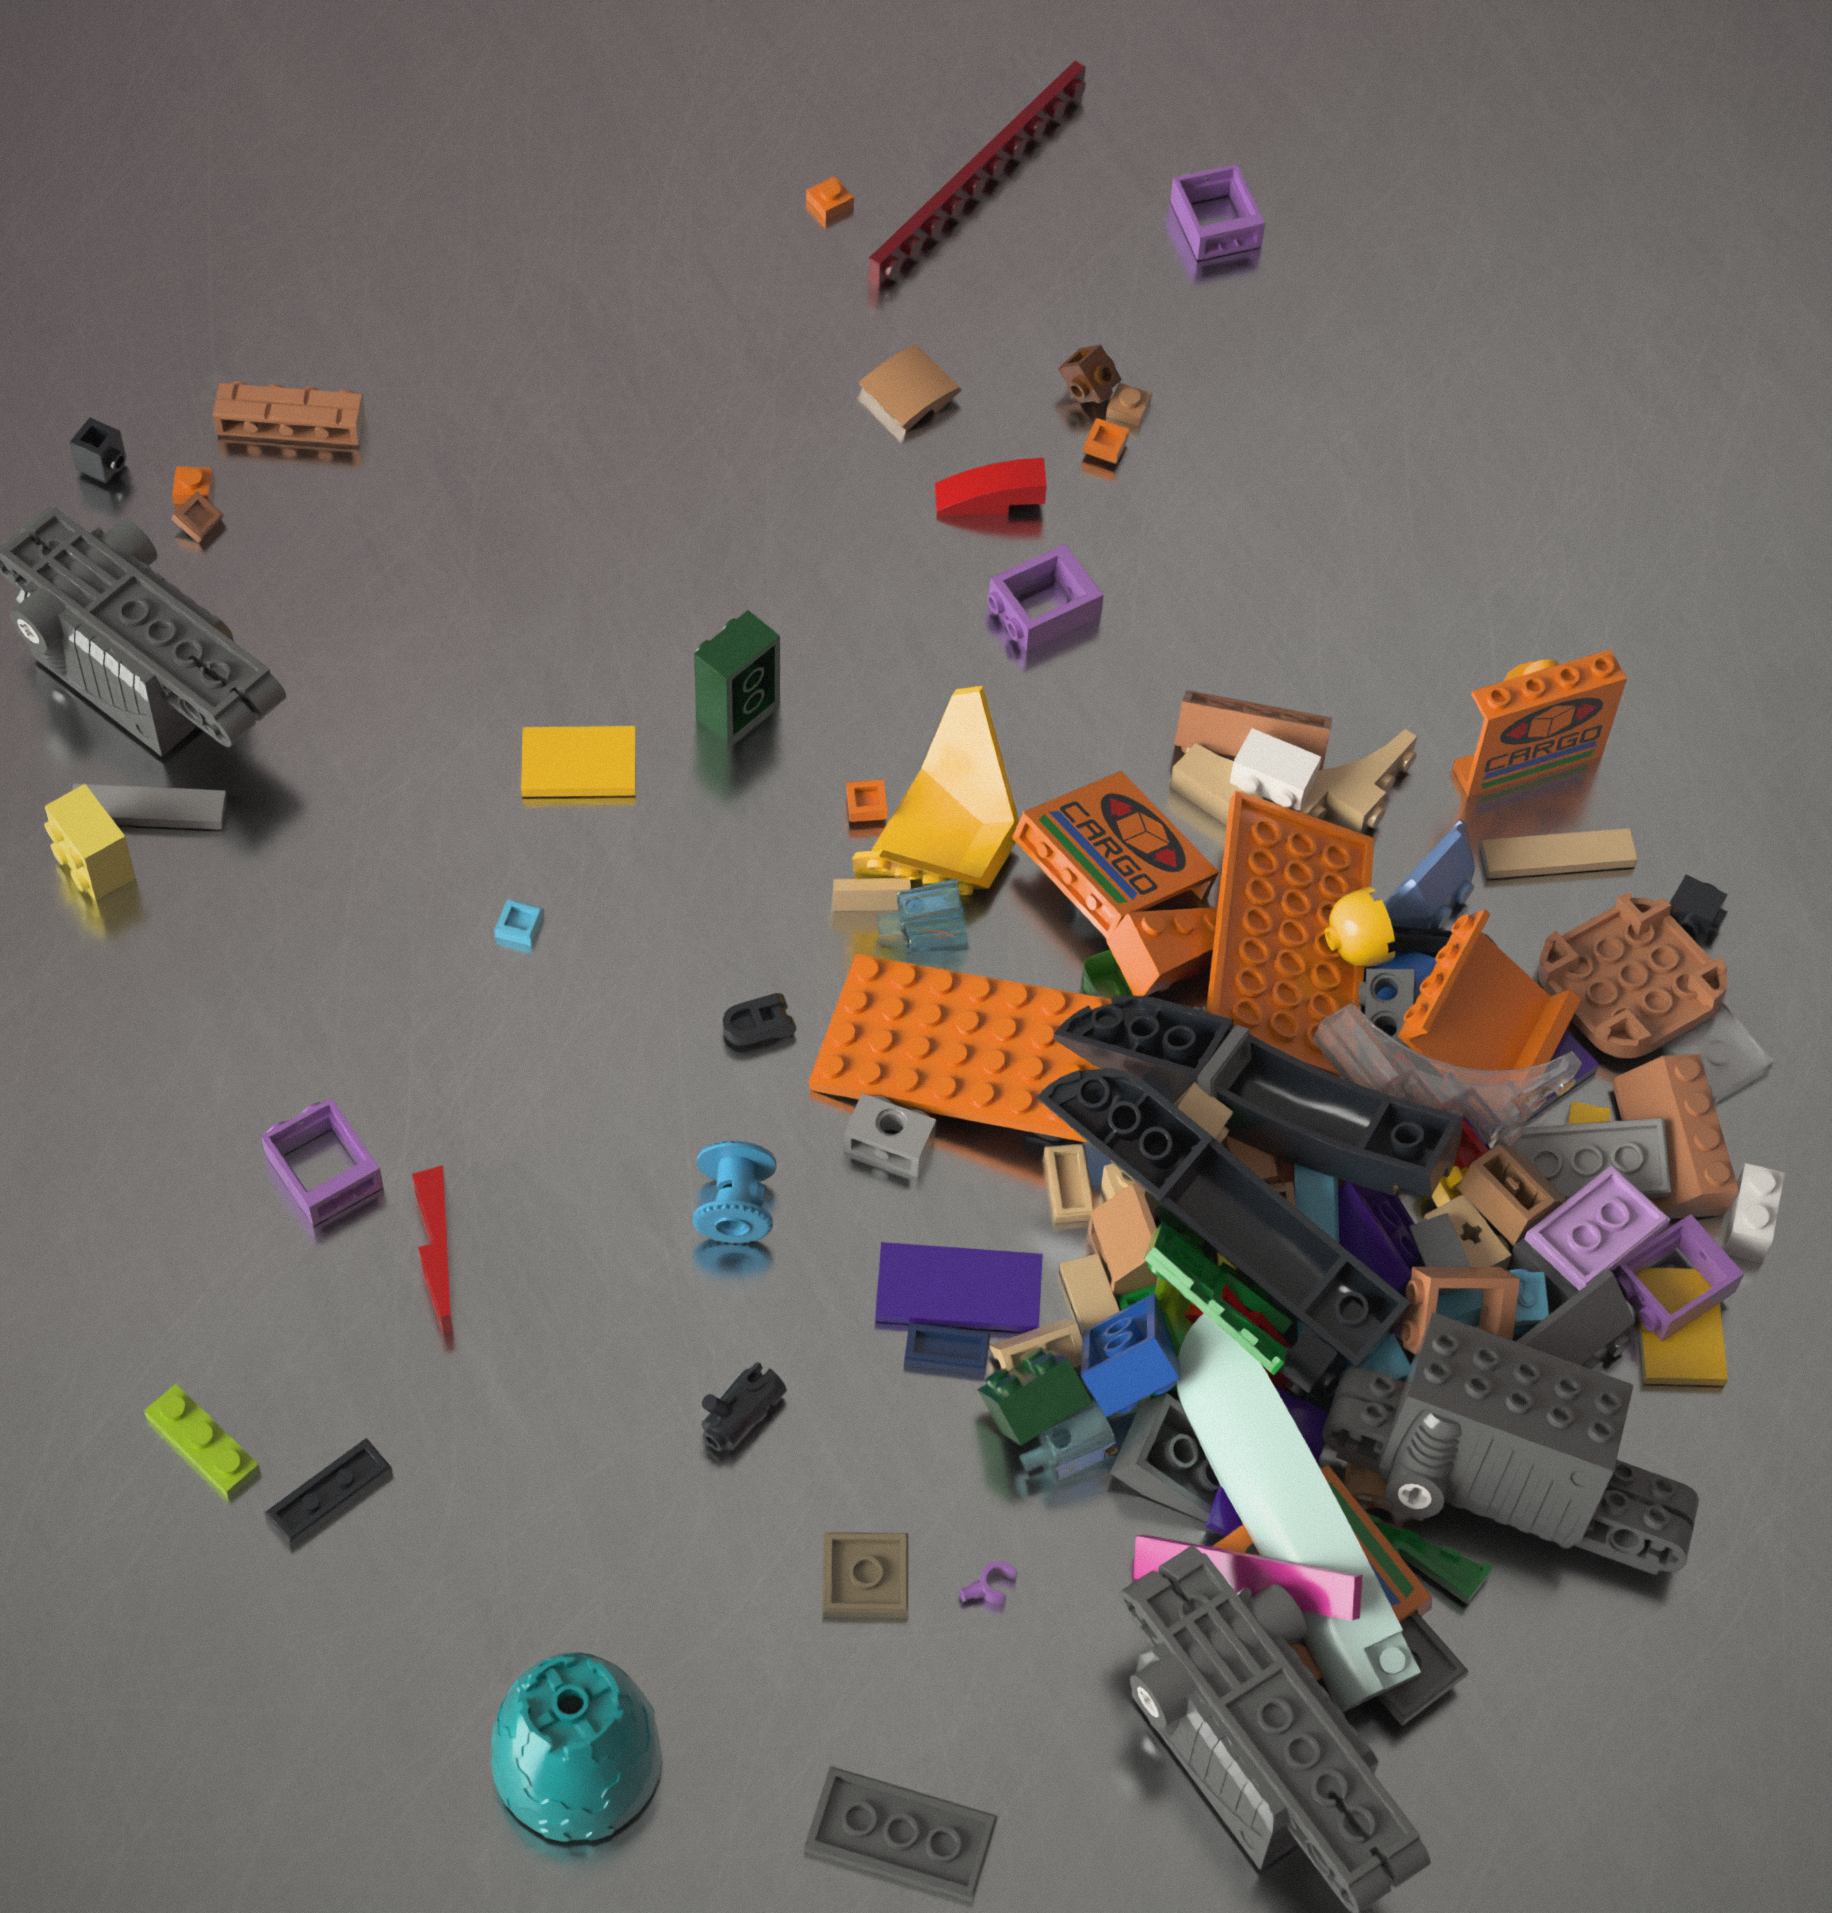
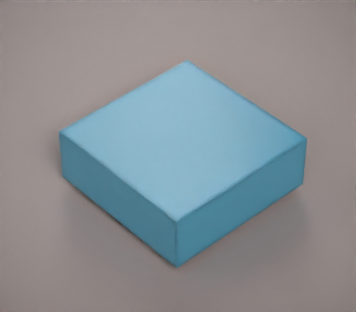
M507 899L494 929L495 937L532 947L544 918V909Z

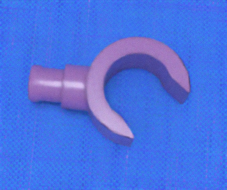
M991 1562L983 1568L979 1581L959 1589L960 1597L963 1602L972 1598L976 1600L983 1597L989 1603L1003 1605L1006 1601V1595L992 1589L987 1581L995 1575H1001L1009 1580L1016 1581L1017 1571L1007 1562Z

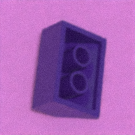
M1346 1182L1338 1189L1339 1244L1407 1299L1406 1287L1411 1280L1412 1267H1425L1409 1229V1226L1414 1225L1415 1222L1396 1193L1393 1196Z

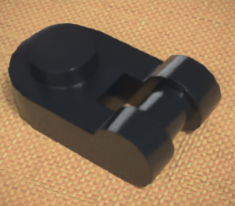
M775 993L736 1004L730 1007L723 1016V1033L727 1040L737 1045H748L772 1037L786 1038L794 1034L797 1028L792 1016L786 1013L788 1005L782 993ZM767 1014L772 1019L763 1021L761 1016Z

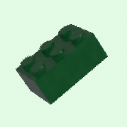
M749 610L737 619L733 618L728 621L719 634L711 640L702 642L694 653L696 720L727 745L780 702V635Z

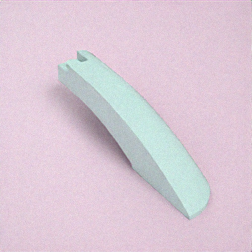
M1204 1313L1190 1328L1182 1343L1178 1356L1180 1379L1176 1382L1177 1391L1184 1412L1221 1487L1225 1490L1260 1556L1363 1575L1360 1619L1351 1621L1301 1611L1308 1627V1634L1303 1640L1335 1705L1344 1712L1417 1677L1421 1671L1401 1633L1403 1629L1348 1520L1262 1364Z

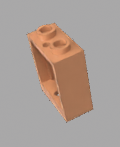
M1412 1267L1411 1280L1406 1287V1297L1411 1302V1307L1401 1329L1403 1347L1416 1354L1432 1312L1436 1313L1439 1288H1484L1479 1329L1513 1340L1520 1278L1501 1267Z

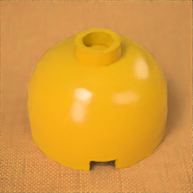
M1372 887L1362 888L1344 895L1331 911L1329 918L1330 927L1325 928V937L1329 948L1332 951L1337 949L1340 956L1348 963L1362 967L1381 965L1392 961L1395 957V951L1388 953V943L1395 942L1391 920L1382 899L1374 901L1370 895L1376 892Z

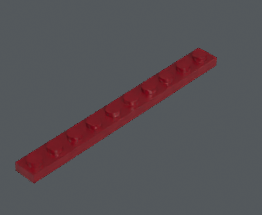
M1077 61L1070 64L869 257L868 281L880 287L888 278H894L901 266L910 257L914 258L917 256L922 246L931 237L935 238L940 233L946 222L952 217H957L964 205L972 197H978L984 186L993 177L997 178L1013 158H1018L1032 139L1039 138L1045 127L1053 119H1058L1073 100H1078L1086 88V83L1084 82L1086 67Z

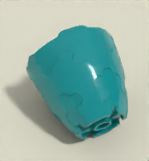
M582 1652L560 1653L549 1656L531 1666L515 1681L503 1699L497 1712L491 1736V1770L496 1788L505 1805L509 1807L519 1820L533 1830L543 1834L545 1838L563 1842L581 1839L593 1841L612 1835L614 1830L622 1827L640 1812L652 1796L660 1776L662 1752L654 1716L655 1711L651 1703L636 1683L621 1668L599 1656ZM574 1695L584 1702L582 1709L571 1715L561 1712L558 1708L561 1699Z

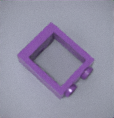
M1238 164L1173 178L1170 202L1197 261L1262 247L1265 221ZM1229 195L1239 218L1200 226L1190 203Z
M1063 544L991 577L987 601L993 613L996 615L1000 614L1005 621L1008 633L1015 641L1019 640L1024 649L1028 651L1100 618L1104 594L1068 546ZM1054 575L1072 601L1031 619L1013 593Z
M332 1097L322 1103L317 1102L309 1105L300 1115L287 1122L276 1123L267 1133L261 1135L266 1157L313 1226L383 1188L380 1167ZM332 1129L356 1165L307 1192L283 1155Z
M1692 1214L1651 1239L1613 1270L1625 1300L1638 1313L1643 1326L1647 1330L1654 1332L1661 1341L1734 1294L1744 1276L1741 1269ZM1678 1248L1712 1288L1670 1315L1636 1275Z

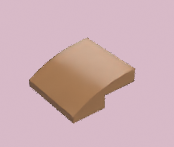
M917 344L893 355L859 381L862 389L905 432L930 410L937 414L962 391Z

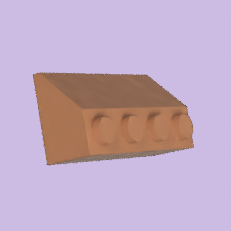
M1186 690L1182 700L1174 745L1182 746L1181 751L1187 753L1197 743L1213 753H1218L1223 758L1234 761L1250 730L1253 728L1321 756L1319 770H1323L1332 717Z
M1700 1054L1661 1056L1614 1077L1612 1086L1622 1121L1664 1118L1671 1197L1649 1200L1670 1219L1685 1218L1690 1214L1693 1217L1725 1215L1740 1192Z

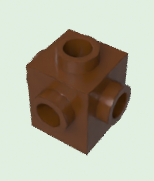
M1102 345L1079 348L1058 368L1068 384L1070 393L1079 403L1091 401L1100 403L1105 401L1113 394L1112 389L1122 380L1115 368L1114 361L1106 354Z

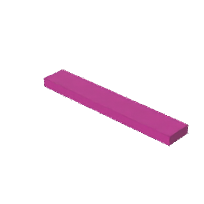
M1143 1534L1136 1536L1134 1578L1136 1579L1143 1577L1152 1570L1158 1572V1567L1186 1548L1195 1546L1202 1554H1207L1236 1593L1247 1587L1255 1596L1274 1583L1280 1585L1289 1593L1301 1611L1351 1621L1360 1619L1363 1575Z

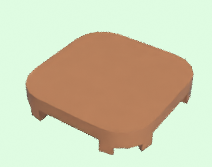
M1631 892L1617 896L1614 907L1569 932L1560 935L1555 930L1546 938L1545 945L1540 954L1538 977L1544 990L1550 996L1570 989L1581 998V1001L1571 1020L1597 1048L1606 1054L1618 1058H1637L1656 1050L1709 1020L1721 1009L1728 986L1727 966L1722 958L1719 957L1713 961L1670 915L1671 904L1661 897L1656 902L1647 898H1631Z

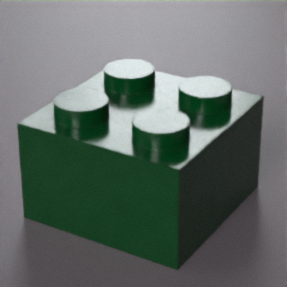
M1042 1347L1030 1350L1020 1358L1022 1363L1009 1371L1003 1368L992 1373L985 1379L986 1385L977 1389L1000 1432L1019 1445H1023L1092 1403L1070 1360L1048 1347L1044 1350Z

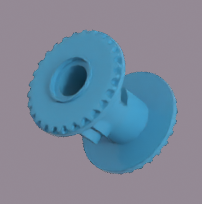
M738 1140L720 1141V1143H712V1145H707L706 1148H703L697 1157V1167L705 1176L717 1181L716 1189L718 1193L716 1201L704 1204L695 1210L692 1220L694 1228L701 1235L706 1236V1238L723 1243L740 1244L763 1239L772 1230L773 1218L767 1210L761 1207L764 1198V1185L757 1182L764 1181L775 1173L777 1162L773 1153L755 1143Z

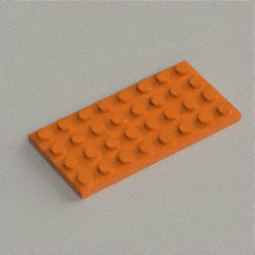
M1235 790L1229 801L1206 1012L1233 1019L1235 1026L1238 1025L1249 1029L1250 1034L1330 1074L1335 1076L1346 1073L1356 1074L1358 1020H1360L1361 1016L1359 982H1363L1364 967L1348 963L1340 956L1337 949L1332 951L1326 941L1325 928L1330 927L1329 918L1331 911L1344 895L1362 888L1371 887L1375 838Z
M855 954L809 1078V1087L811 1091L860 1099L862 1093L872 1097L881 1096L890 1100L894 1105L907 1109H918L933 1114L1087 1142L1036 1097L1043 1089L1062 1076L1078 1070L1099 1069L1055 1041L1054 1033L1070 1016L1089 1005L1092 1010L1111 1004V999Z

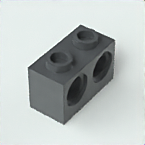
M1367 969L1366 982H1359V1005L1366 1006L1365 1020H1358V1043H1365L1367 1056H1390L1401 1053L1403 1056H1415V1052L1398 1037L1405 1023L1403 1019L1405 1013L1416 1002L1417 981L1414 969ZM1386 987H1391L1398 991L1397 995L1391 1000H1381L1377 997L1378 992ZM1384 1025H1391L1397 1029L1396 1033L1390 1038H1381L1376 1035L1377 1030Z

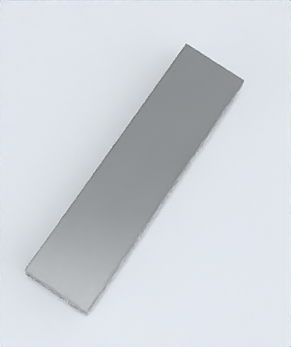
M73 784L72 790L80 787L83 784ZM86 784L116 825L223 829L227 795L224 790Z

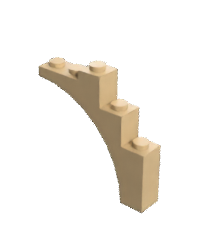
M1404 729L1386 746L1363 759L1336 768L1319 770L1317 779L1298 812L1323 820L1326 814L1345 828L1361 834L1369 826L1375 828L1385 814L1386 809L1383 808L1385 795L1392 787L1395 776L1400 770L1406 772L1416 759L1417 753L1414 752L1417 736ZM1197 743L1173 766L1170 788L1226 826L1229 801L1235 790L1274 803L1270 799L1255 793L1245 792L1238 786L1231 784L1230 778L1233 761L1223 758Z

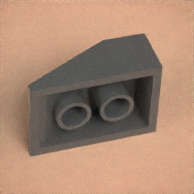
M1164 1394L1141 1403L1110 1473L1140 1494L1207 1522L1220 1483L1181 1403L1169 1394Z

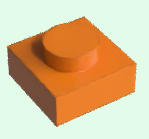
M835 176L807 189L806 199L825 220L854 206V196Z
M1096 418L1084 443L1083 453L1117 463L1129 438L1130 429Z
M176 466L172 490L173 503L184 504L196 491L210 502L214 480L213 469L209 467Z
M884 780L846 782L850 822L887 819L888 810Z

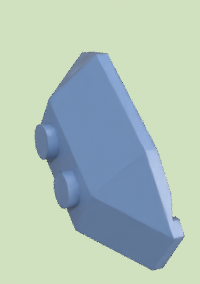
M1459 819L1455 826L1384 902L1392 926L1433 929L1436 926L1440 929L1449 919L1452 913L1451 908L1457 902L1463 904L1469 898L1474 889V885L1471 882L1475 871V863L1465 821Z

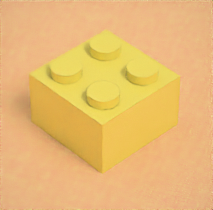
M86 784L45 805L49 821L44 825L49 836L54 841L51 844V849L60 864L68 863L72 868V871H70L71 876L81 891L87 889L97 901L136 879L125 835Z

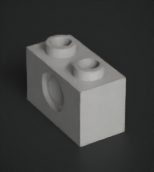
M862 1093L844 1131V1151L918 1178L935 1140L936 1119L931 1118L921 1110H908L894 1105L887 1098L881 1096L872 1097ZM893 1129L898 1131L899 1133L895 1135H889L884 1133V1131Z

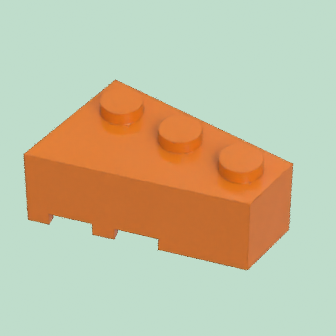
M1218 907L1128 912L1106 942L1134 996L1148 997L1158 990L1162 992L1168 989L1172 983L1180 979L1184 981L1211 967Z

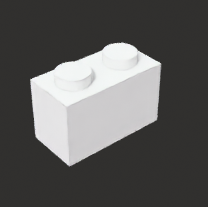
M1252 728L1233 761L1230 783L1238 786L1245 792L1258 794L1272 800L1275 804L1300 811L1317 779L1321 756Z
M1747 1163L1744 1164L1737 1180L1740 1193L1733 1201L1723 1248L1727 1255L1763 1263L1773 1242L1785 1173Z

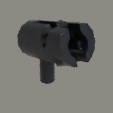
M757 1362L751 1368L744 1370L721 1398L712 1394H708L703 1398L702 1407L710 1412V1414L702 1422V1428L705 1431L702 1436L712 1448L717 1451L722 1449L733 1450L755 1424L759 1423L766 1416L768 1406L773 1408L784 1396L787 1388L782 1379L771 1368L763 1375L761 1373L763 1367L761 1363Z

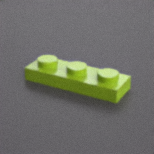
M177 1384L173 1385L144 1410L146 1418L228 1499L260 1472L259 1464Z

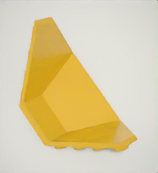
M983 686L956 689L953 693L923 766L871 851L856 852L854 854L852 864L855 879L900 878L910 880V884L915 886L950 890L959 887L961 895H973L974 889H987L991 886L1016 843L1012 837L1019 823V817Z

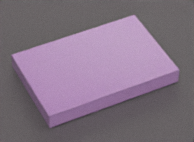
M1611 1165L1526 1233L1525 1240L1580 1291L1607 1269L1612 1272L1668 1226L1670 1218Z

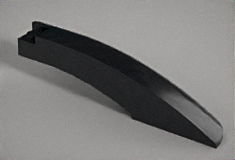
M1119 996L1111 998V1004L1092 1010L1088 1005L1074 1013L1054 1033V1040L1099 1069L1112 1068L1135 1075L1174 1104L1194 1082L1198 1084L1197 1076L1235 1025L1233 1019L1147 996ZM1251 1034V1060L1228 1090L1216 1084L1218 1101L1233 1112L1224 1125L1229 1129L1227 1136L1299 1166L1393 1196L1399 1187L1432 1196L1442 1176L1449 1177L1458 1154L1462 1134V1116L1386 1095L1347 1081L1309 1065Z
M1112 1068L1078 1070L1055 1080L1036 1097L1131 1180L1355 1367H1363L1384 1340H1388L1407 1315L1411 1307L1410 1301L1312 1222L1221 1145L1213 1136L1144 1080L1133 1074Z

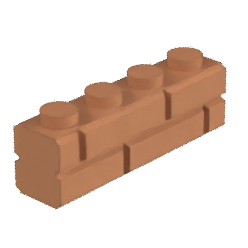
M235 381L231 384L219 383L213 419L216 435L360 446L365 409L363 394L355 393L348 389L334 392L321 391L315 387L294 389L284 388L278 384L255 386L248 385L242 381Z

